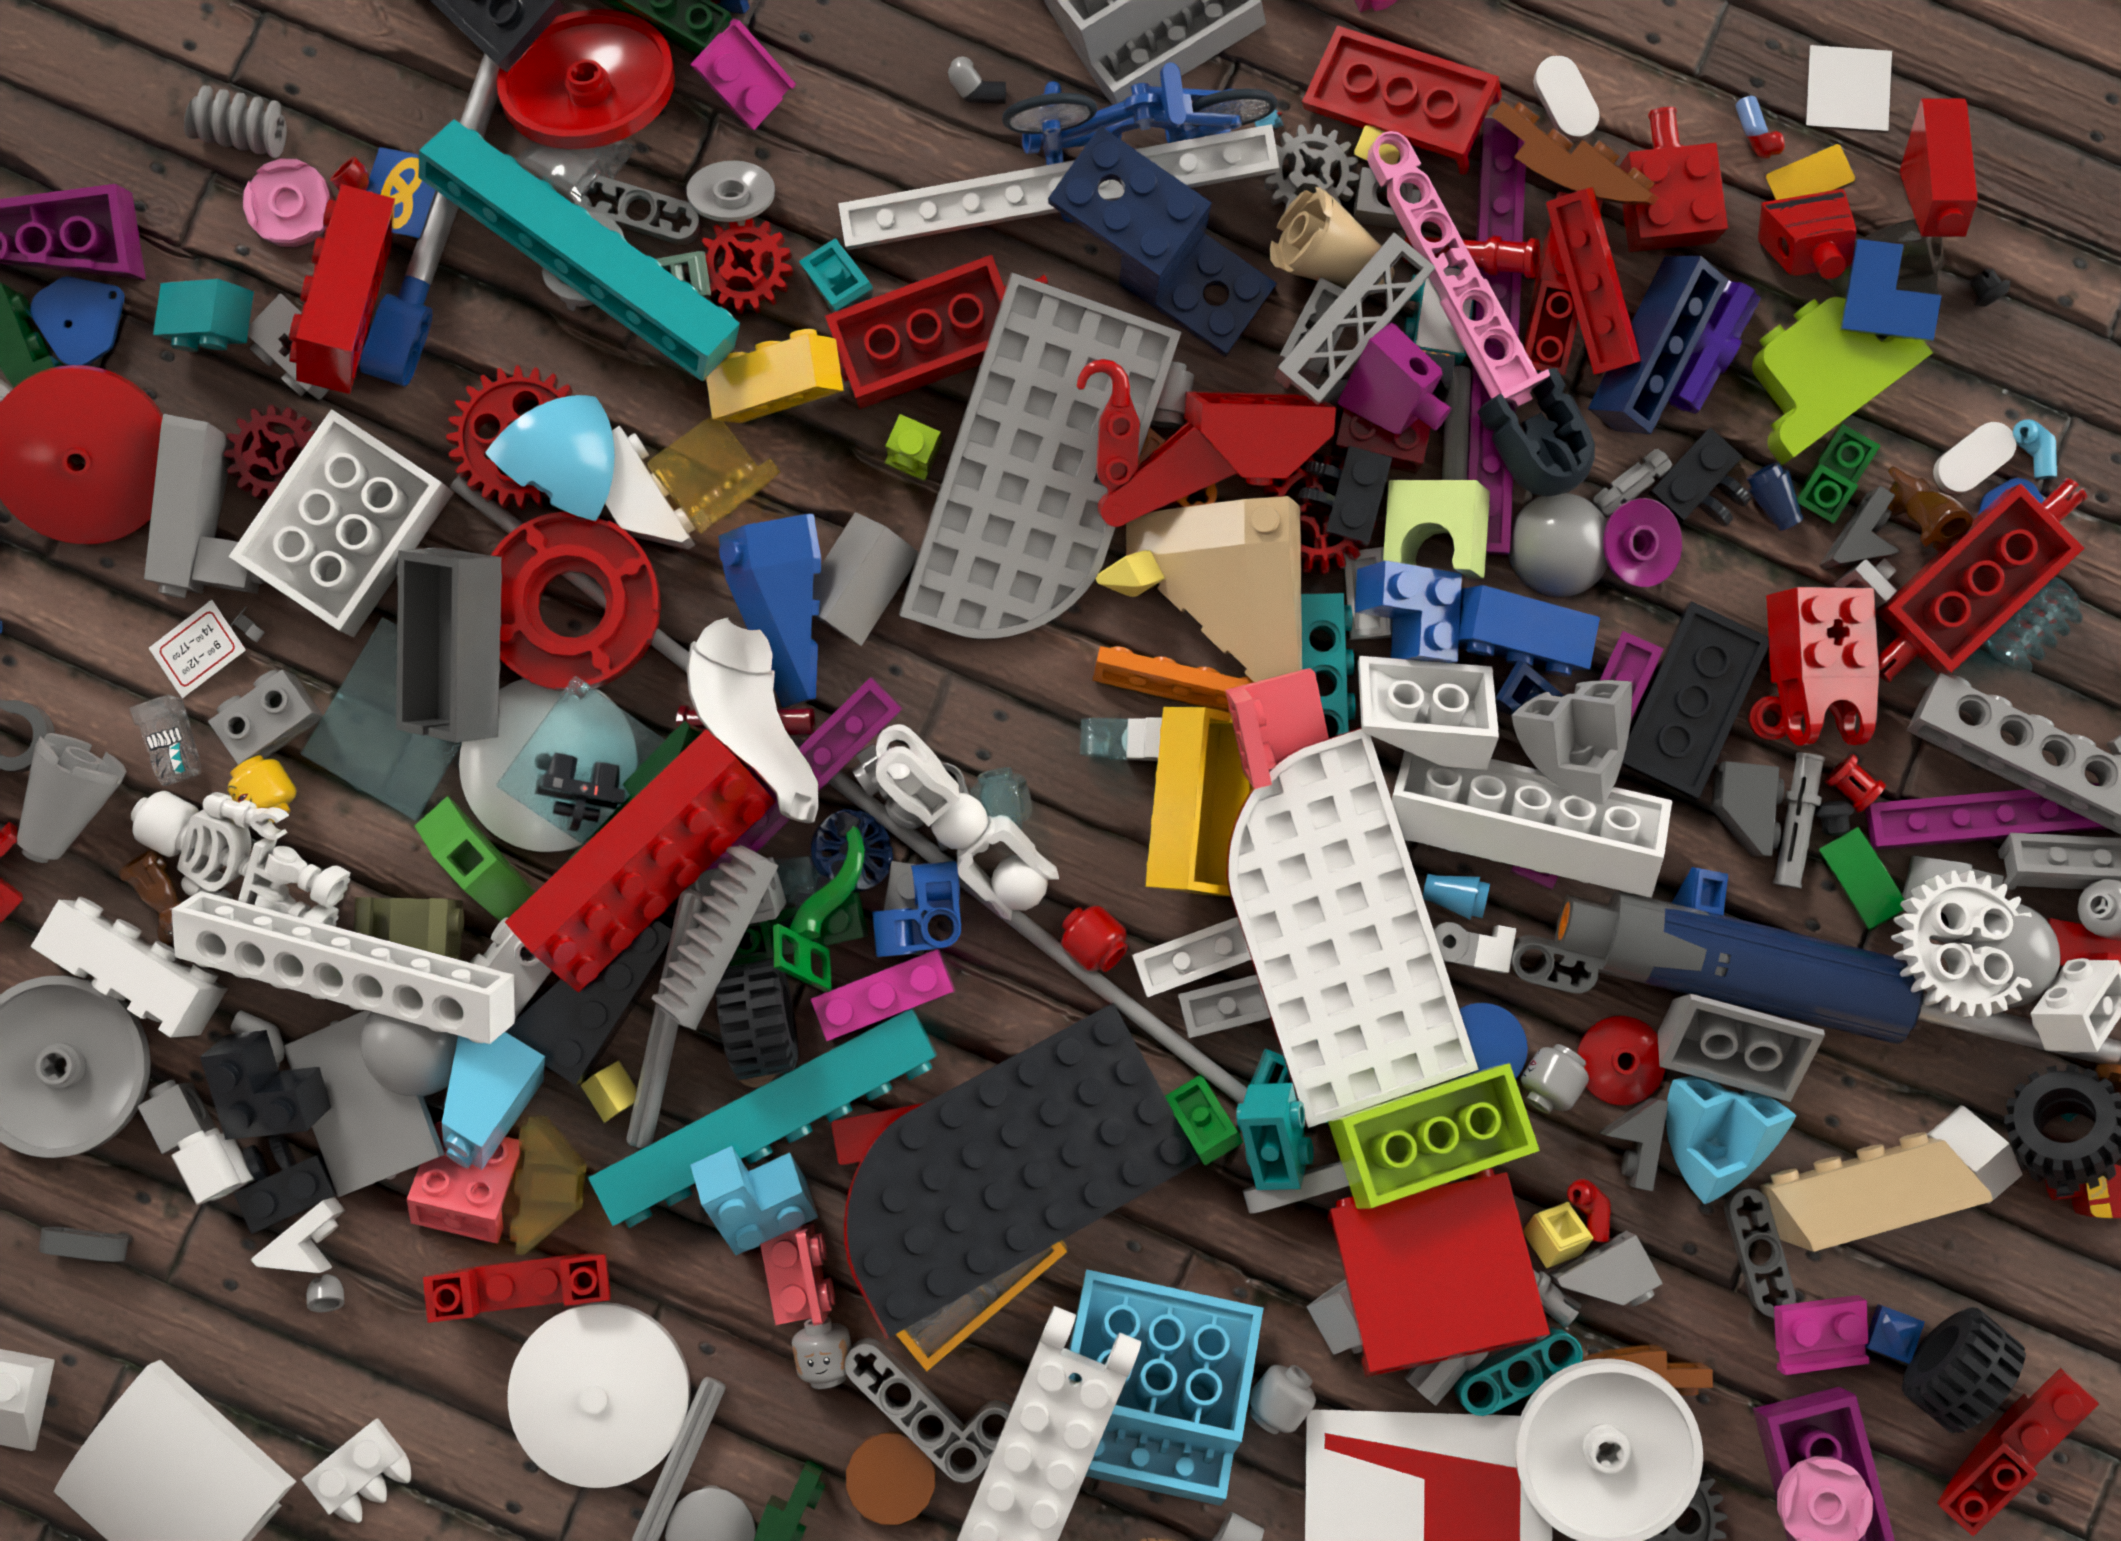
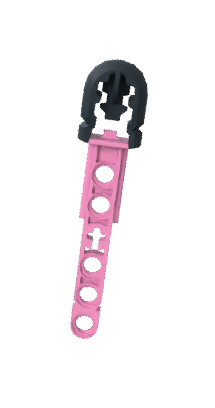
M1389 131L1382 133L1368 150L1367 160L1379 185L1381 187L1387 185V199L1413 248L1435 266L1434 271L1429 277L1442 300L1439 303L1491 397V400L1486 402L1477 413L1485 428L1494 430L1492 441L1509 473L1521 487L1532 494L1555 496L1575 489L1586 479L1595 460V443L1591 431L1572 395L1563 393L1565 382L1558 369L1552 368L1539 374L1537 373L1488 280L1483 279L1428 175L1418 169L1421 162L1410 142L1404 135L1398 132ZM1383 144L1395 146L1400 153V162L1394 165L1385 163L1380 158L1379 147ZM1412 183L1416 185L1421 192V201L1415 204L1406 202L1400 194L1401 184ZM1423 222H1434L1441 228L1442 239L1440 242H1429L1422 236L1421 225ZM1446 245L1450 247V250L1445 255L1442 253L1438 258L1434 256ZM1448 265L1450 267L1458 265L1461 273L1457 277L1455 275L1447 277L1444 269ZM1473 299L1483 306L1484 317L1482 320L1473 321L1467 318L1463 311L1465 300ZM1495 338L1504 345L1505 356L1503 359L1493 360L1488 357L1484 350L1486 339ZM1531 390H1533L1538 399V405L1541 411L1546 414L1548 420L1540 412L1522 422L1525 430L1523 432L1518 424L1519 419L1517 415L1510 409L1507 402L1512 403L1516 409L1533 399L1530 394Z

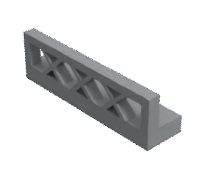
M1393 233L1279 365L1274 379L1286 389L1293 384L1315 404L1319 405L1361 356L1369 339L1393 319L1434 271L1435 266L1396 233ZM1402 256L1420 270L1411 282L1391 283L1390 269ZM1384 277L1385 284L1377 285ZM1403 291L1393 302L1392 292ZM1385 292L1386 312L1382 316L1362 318L1361 303L1371 293ZM1355 311L1356 318L1348 319ZM1374 325L1364 336L1363 326ZM1356 326L1358 338L1356 347L1353 350L1333 351L1332 337L1340 327ZM1326 345L1327 352H1320ZM1334 359H1344L1335 370ZM1327 360L1329 378L1318 390L1300 374L1311 361Z

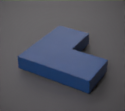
M1857 239L1840 330L1931 342L1934 340L1942 295L1896 290L1903 244Z

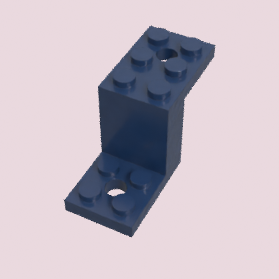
M1102 126L1097 129L1048 197L1049 205L1122 255L1119 284L1224 357L1229 354L1276 288L1277 283L1205 234L1212 202ZM1107 180H1115L1123 186L1124 194L1115 201L1105 200L1098 192L1100 184ZM1211 285L1221 286L1226 290L1228 300L1221 306H1212L1205 301L1203 297L1204 290Z

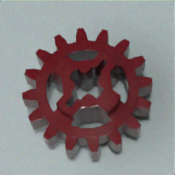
M273 404L268 406L267 415H263L256 408L251 409L253 420L247 423L238 418L236 423L240 427L241 432L239 435L228 433L226 437L235 443L234 449L224 451L225 457L235 461V464L227 469L228 474L233 477H241L237 486L246 492L252 489V496L262 501L267 496V493L269 497L272 495L316 432L315 430L308 431L312 425L309 419L305 416L297 419V412L289 407L283 411L282 415L280 409ZM274 427H287L292 429L295 433L290 434L288 432L283 435H279V433L275 431ZM273 444L280 448L276 451V463L269 460L274 456ZM270 472L276 481H263L258 479L255 474L263 475Z

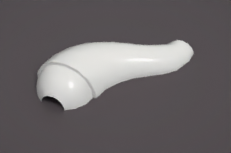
M728 618L716 620L703 630L697 642L693 641L690 645L687 663L688 689L697 716L719 742L752 768L776 793L779 810L782 815L799 822L814 823L818 811V782L809 763L786 732L777 712L773 693L775 671L771 670L772 652L768 639L760 629L747 630L732 624Z

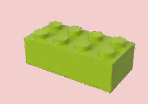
M1510 1063L1493 1066L1328 1121L1357 1209L1374 1208L1540 1151Z

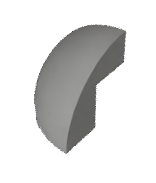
M1614 680L1581 682L1576 684L1574 694L1558 697L1551 696L1549 692H1545L1524 703L1512 714V720L1517 738L1526 755L1541 773L1560 788L1579 798L1604 804L1618 777L1627 746L1632 710V682Z

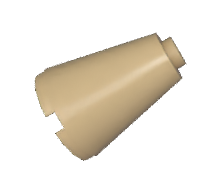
M1315 187V193L1306 190L1298 195L1280 218L1276 228L1283 232L1278 244L1271 241L1270 261L1283 272L1316 281L1321 277L1339 287L1347 288L1382 246L1327 191L1320 187ZM1393 267L1390 269V272H1391V281H1392V279H1393V277H1394V268H1393ZM1384 277L1377 285L1385 284Z

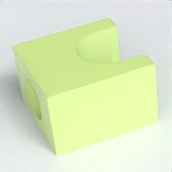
M1389 480L1383 561L1416 565L1417 552L1422 543L1434 534L1448 533L1454 541L1455 551L1452 558L1454 569L1469 579H1484L1490 491L1477 480Z

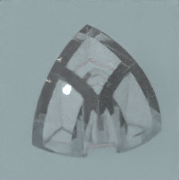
M625 140L589 149H560L534 142L515 160L526 171L539 180L547 181L558 193L578 205L599 175L614 179L636 148Z

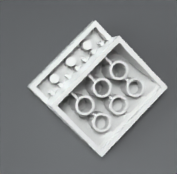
M158 1360L147 1365L101 1420L77 1452L53 1492L108 1541H251L282 1506L278 1502L296 1481L162 1360Z

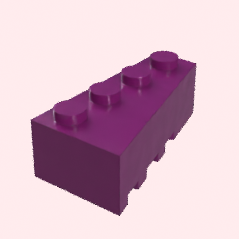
M108 184L0 199V264L146 280L132 192L117 184Z

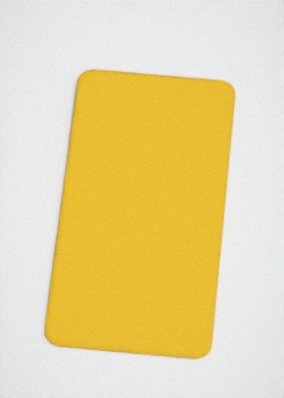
M1836 144L1772 171L1766 175V179L1775 199L1779 200L1835 190L1853 182L1855 176L1841 146Z

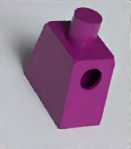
M1392 322L1369 339L1337 401L1342 407L1394 434H1401L1418 418L1434 430H1437L1451 411V407L1432 395L1443 375L1441 368Z

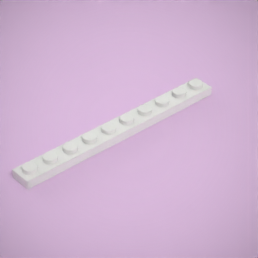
M1272 124L1135 149L1190 188L1279 172ZM1074 161L838 203L845 247L847 250L1059 212L1048 204V197ZM1107 180L1100 184L1098 192L1103 199L1115 201L1124 194V189L1119 182Z

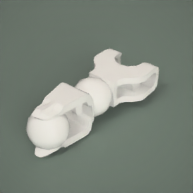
M897 724L887 727L879 734L876 741V755L878 758L876 763L877 781L903 809L918 816L928 827L931 825L932 832L940 843L951 849H957V868L960 878L985 901H990L1000 916L1005 919H1012L1013 910L1026 911L1038 905L1046 893L1048 880L1059 879L1057 867L1036 851L1035 845L1008 816L1000 814L993 818L991 816L987 817L986 810L978 799L967 793H959V784L948 774L934 752L910 728ZM897 739L905 741L909 745L910 750L903 746H896L887 750V746L891 741ZM1002 841L1017 855H1011L1001 860L993 872L992 879H990L973 860V856L976 853L986 851L989 848V843L995 844Z

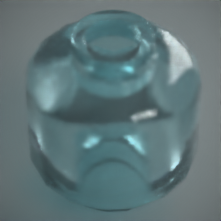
M1011 767L997 768L978 775V782L973 785L970 795L981 802L986 810L987 817H1006L1022 830V822L1029 819L1034 811L1025 777L1019 773H1013Z

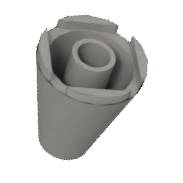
M54 733L46 734L44 739L40 736L34 748L17 835V844L23 848L22 854L40 863H47L49 859H59L123 782L127 773L124 765L107 752H105L102 759L90 753L92 745L85 741Z

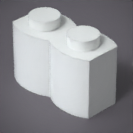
M218 1128L205 1133L202 1130L184 1138L177 1143L180 1151L171 1155L196 1205L225 1197L255 1180L250 1174L244 1155L236 1140H225L224 1133L221 1134Z

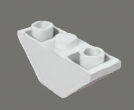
M620 426L613 429L614 471L605 504L619 527L632 537L684 549L693 547L695 543L689 533L694 531L695 527L682 507L675 511L673 510L666 498L667 495L672 493V490L659 470L652 474L648 470L643 459L648 457L649 454L636 433L628 437Z

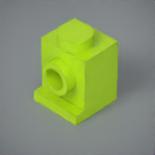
M899 414L885 446L888 453L885 465L925 482L943 443L941 432Z

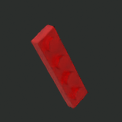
M1593 187L1547 201L1548 213L1594 375L1641 361Z

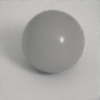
M1564 493L1555 496H1540L1526 504L1511 523L1510 553L1508 554L1511 566L1520 580L1538 593L1551 597H1569L1580 594L1596 584L1609 566L1603 548V536L1608 521L1598 507L1578 495Z
M2019 904L2015 909L2018 914L2031 913L2032 917L2024 915L2014 916L2011 914L2013 929L2006 938L1996 941L1971 943L1963 942L1960 939L1949 942L1969 944L1973 950L1988 946L2002 950L2009 955L2013 963V974L2007 983L2010 984L2017 977L2028 979L2032 987L2024 989L2017 985L2016 989L2022 1000L2010 1005L2007 1004L2008 1009L2024 1006L2042 996L2055 980L2060 965V946L2054 930L2044 917L2022 904ZM1985 913L1983 921L1986 929L1994 935L2003 934L2007 929L2005 920L1998 915ZM1988 955L1984 960V970L1991 979L1998 980L2005 972L2006 964L1999 956Z
M371 1011L365 1021L361 1035L362 1057L369 1073L386 1089L404 1096L431 1095L449 1086L458 1035L448 1032H435L426 1026Z

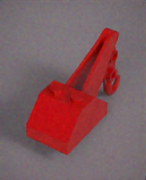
M1099 359L1087 364L1078 375L1076 386L1079 390L1085 388L1087 380L1095 373H1105L1112 380V394L1099 418L1096 472L1100 482L1107 488V493L1099 500L1098 513L1105 523L1113 527L1122 526L1144 514L1235 474L1246 478V483L1272 485L1273 478H1288L1334 435L1336 407L1324 400L1317 405L1305 394L1185 391L1184 419L1187 423L1138 465L1140 421L1130 396V384L1127 373L1116 362Z

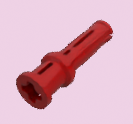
M1493 235L1488 237L1487 241L1463 240L1476 266L1484 268L1485 273L1497 276L1499 272L1524 273L1526 278L1531 279L1537 275L1540 263V241L1538 238H1530L1528 242L1504 241L1502 236ZM1406 236L1404 241L1413 248L1409 238ZM1424 237L1427 241L1433 243L1440 242L1442 239L1434 237ZM1446 245L1434 256L1438 258L1442 253L1445 255L1450 250V247ZM1403 257L1404 263H1410Z

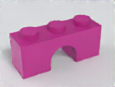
M936 949L811 998V1002L826 1041H829L955 991L941 952L939 949Z

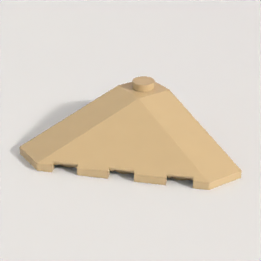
M1289 496L1241 499L1153 511L1126 523V556L1143 550H1150L1165 577L1164 580L1159 582L1160 585L1157 589L1181 612L1187 610L1203 626L1201 631L1225 654L1230 652L1247 668L1244 673L1252 681L1258 682L1302 670L1300 505Z

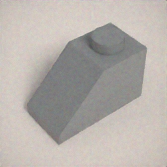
M1628 1231L1615 1236L1609 1242H1604L1548 1273L1552 1281L1561 1287L1620 1305L1629 1303L1631 1307L1642 1304L1654 1296L1652 1289L1663 1284L1637 1235Z

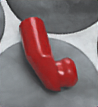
M1585 1179L1574 1181L1567 1189L1569 1202L1587 1216V1229L1593 1236L1592 1241L1609 1242L1611 1214L1609 1198L1591 1181Z

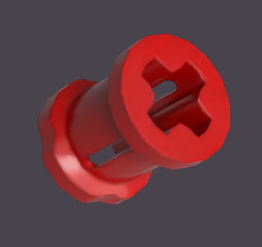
M1850 754L1829 773L1824 782L1829 787L1835 785L1853 802L1852 806L1859 813L1877 799L1885 789L1886 784L1882 780L1876 781L1857 764L1858 757ZM1849 777H1851L1857 784L1861 786V790L1849 779Z

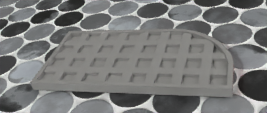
M1015 273L1010 274L899 612L900 616L964 637L977 639L1001 638L1024 633L1048 623L1070 608L1087 591L1103 566L1115 527L1105 523L1098 513L1099 500L1107 493V488L1100 482L1096 472L1099 418L1112 394V380L1105 373H1095L1089 377L1085 388L1079 390L1076 386L1078 375L1087 364L1099 359L1112 360L1123 367L1128 375L1130 396L1140 421L1139 459L1181 331Z

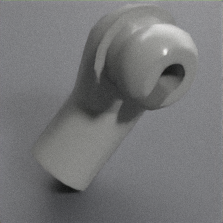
M240 1010L232 1022L231 1031L244 1033L267 1030L275 1060L279 1067L280 1061L284 1058L285 1050L278 1027Z

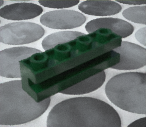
M598 0L616 11L625 12L644 19L652 24L666 40L695 57H698L719 33H723L730 26L729 22L732 20L729 11L710 0Z

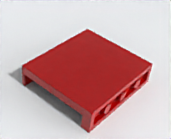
M1485 1169L1468 1175L1467 1181L1453 1184L1447 1182L1374 1208L1357 1209L1354 1198L1348 1197L1336 1201L1337 1208L1330 1209L1327 1219L1328 1223H1332L1362 1346L1364 1356L1361 1361L1365 1378L1542 1341L1550 1335L1507 1172L1494 1175L1493 1169Z

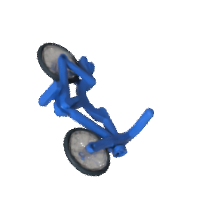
M1169 62L1160 70L1162 87L1149 86L1148 83L1134 84L1131 86L1132 96L1097 111V104L1091 97L1076 93H1062L1061 85L1056 81H1051L1046 84L1044 94L1021 100L1008 107L1002 115V122L1007 129L1022 133V145L1026 154L1039 153L1042 146L1045 151L1046 165L1064 162L1062 148L1086 146L1100 126L1119 139L1122 138V132L1138 128H1141V130L1151 129V127L1165 129L1167 143L1231 132V129L1259 121L1274 112L1277 107V98L1273 93L1261 89L1244 88L1218 91L1182 88L1180 69L1175 63ZM1061 213V216L1064 221H1066L1067 223L1074 222Z

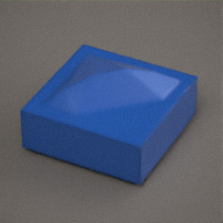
M1877 1304L1868 1330V1344H1865V1347L1910 1364L1925 1321Z

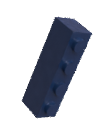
M1665 256L1631 322L1641 361L1606 371L1588 410L1615 431L1651 434L1728 279L1702 256Z

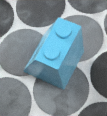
M506 1032L502 1033L491 1044L475 1043L466 1037L458 1036L442 1119L443 1146L448 1149L446 1155L451 1160L465 1168H469L473 1164L483 1170L543 1083L544 1055Z

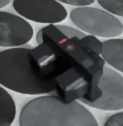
M554 753L551 756L545 773L537 780L535 794L571 801V804L555 801L552 811L553 814L568 817L567 830L578 832L582 820L598 822L600 809L585 807V804L615 810L618 804H623L625 790L619 789L620 766L605 762H595L592 767L590 782L574 779L578 758L562 753Z

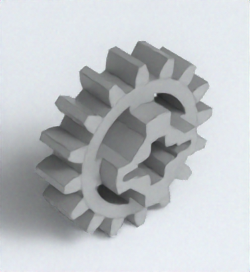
M1316 124L1313 134H1307L1303 125H1298L1295 138L1286 131L1282 133L1280 139L1282 147L1276 145L1279 172L1270 173L1271 176L1266 178L1264 182V189L1276 190L1272 196L1271 203L1276 205L1283 201L1286 204V211L1300 193L1306 190L1315 193V187H1320L1327 191L1340 205V200L1350 202L1353 191L1349 187L1356 186L1359 175L1349 172L1355 169L1358 164L1357 157H1346L1351 147L1350 142L1338 145L1336 143L1338 131L1333 130L1328 137L1323 136L1320 124ZM1287 158L1292 173L1284 180L1282 165ZM1338 166L1339 184L1334 188V181L1331 179L1330 174ZM1304 168L1308 172L1317 170L1319 172L1317 179L1312 174L1305 177L1303 175Z

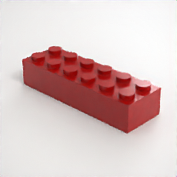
M706 729L516 910L505 923L536 958L579 993L622 950L626 949L655 918L659 917L681 892L692 885L714 861L725 853L728 847H731L743 833L760 820L776 801L741 762Z

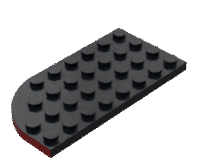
M1114 1003L902 1115L886 1127L869 1147L854 1174L849 1188L844 1216V1244L852 1276L885 1339L892 1337L1200 1162Z

